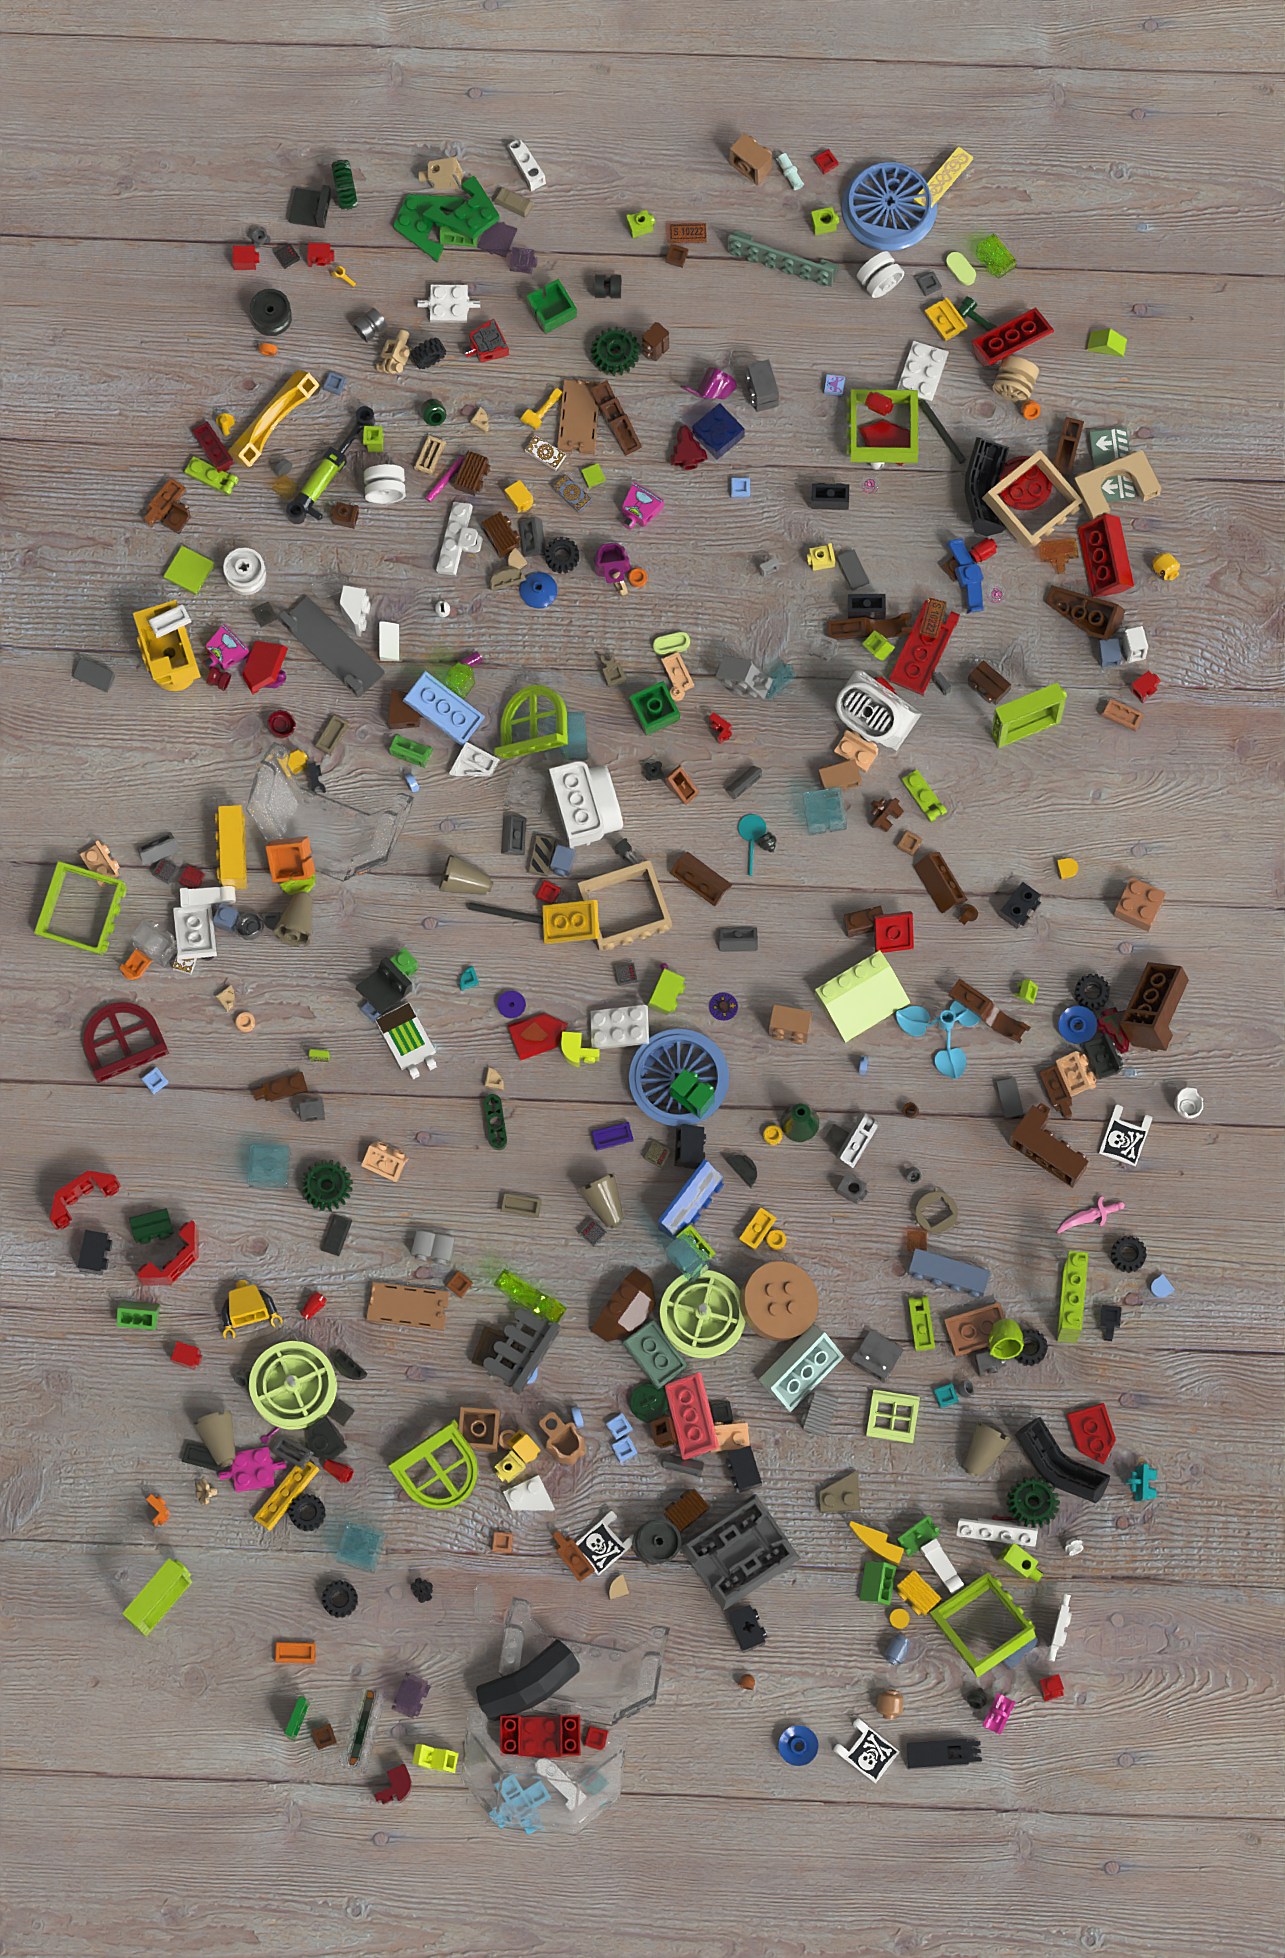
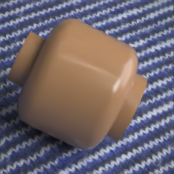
M884 1689L883 1693L878 1694L877 1712L883 1714V1718L895 1719V1716L902 1714L903 1696L899 1694V1691Z

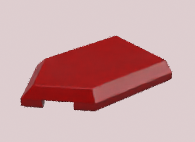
M882 419L859 427L866 447L910 448V430Z
M262 641L253 642L241 674L252 695L259 692V689L267 684L271 685L276 682L288 651L287 647Z
M543 1012L508 1025L520 1061L557 1048L562 1032L566 1030L568 1023Z
M1101 1403L1066 1414L1078 1451L1104 1465L1116 1442L1105 1404Z

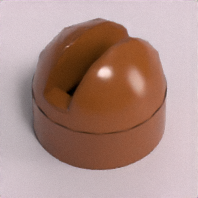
M744 1674L740 1678L738 1686L753 1690L755 1680L752 1675Z

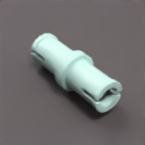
M787 153L778 156L776 160L779 162L784 171L783 175L788 178L793 189L798 190L802 188L804 183L797 173L798 169L792 165Z

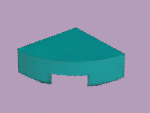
M473 966L467 968L461 977V991L479 985Z

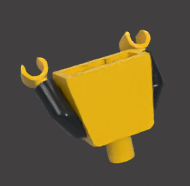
M240 1280L236 1283L237 1289L229 1292V1298L225 1300L221 1309L223 1326L226 1328L223 1332L225 1339H227L226 1334L228 1331H232L233 1338L236 1337V1332L231 1328V1325H233V1328L269 1319V1315L272 1317L270 1323L273 1327H275L273 1323L274 1318H278L282 1324V1318L276 1314L277 1309L272 1297L265 1291L258 1290L254 1284L248 1286L246 1280Z

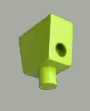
M1015 1543L1006 1545L996 1559L999 1564L1021 1579L1030 1577L1037 1583L1044 1574L1036 1568L1038 1561ZM1022 1562L1025 1564V1569L1022 1567Z

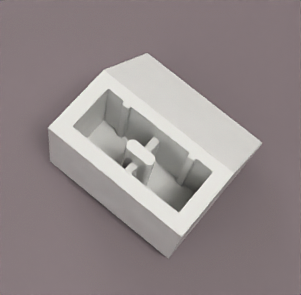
M343 585L340 599L342 616L354 633L361 637V633L365 631L367 624L365 614H369L370 611L369 596L366 594V589Z

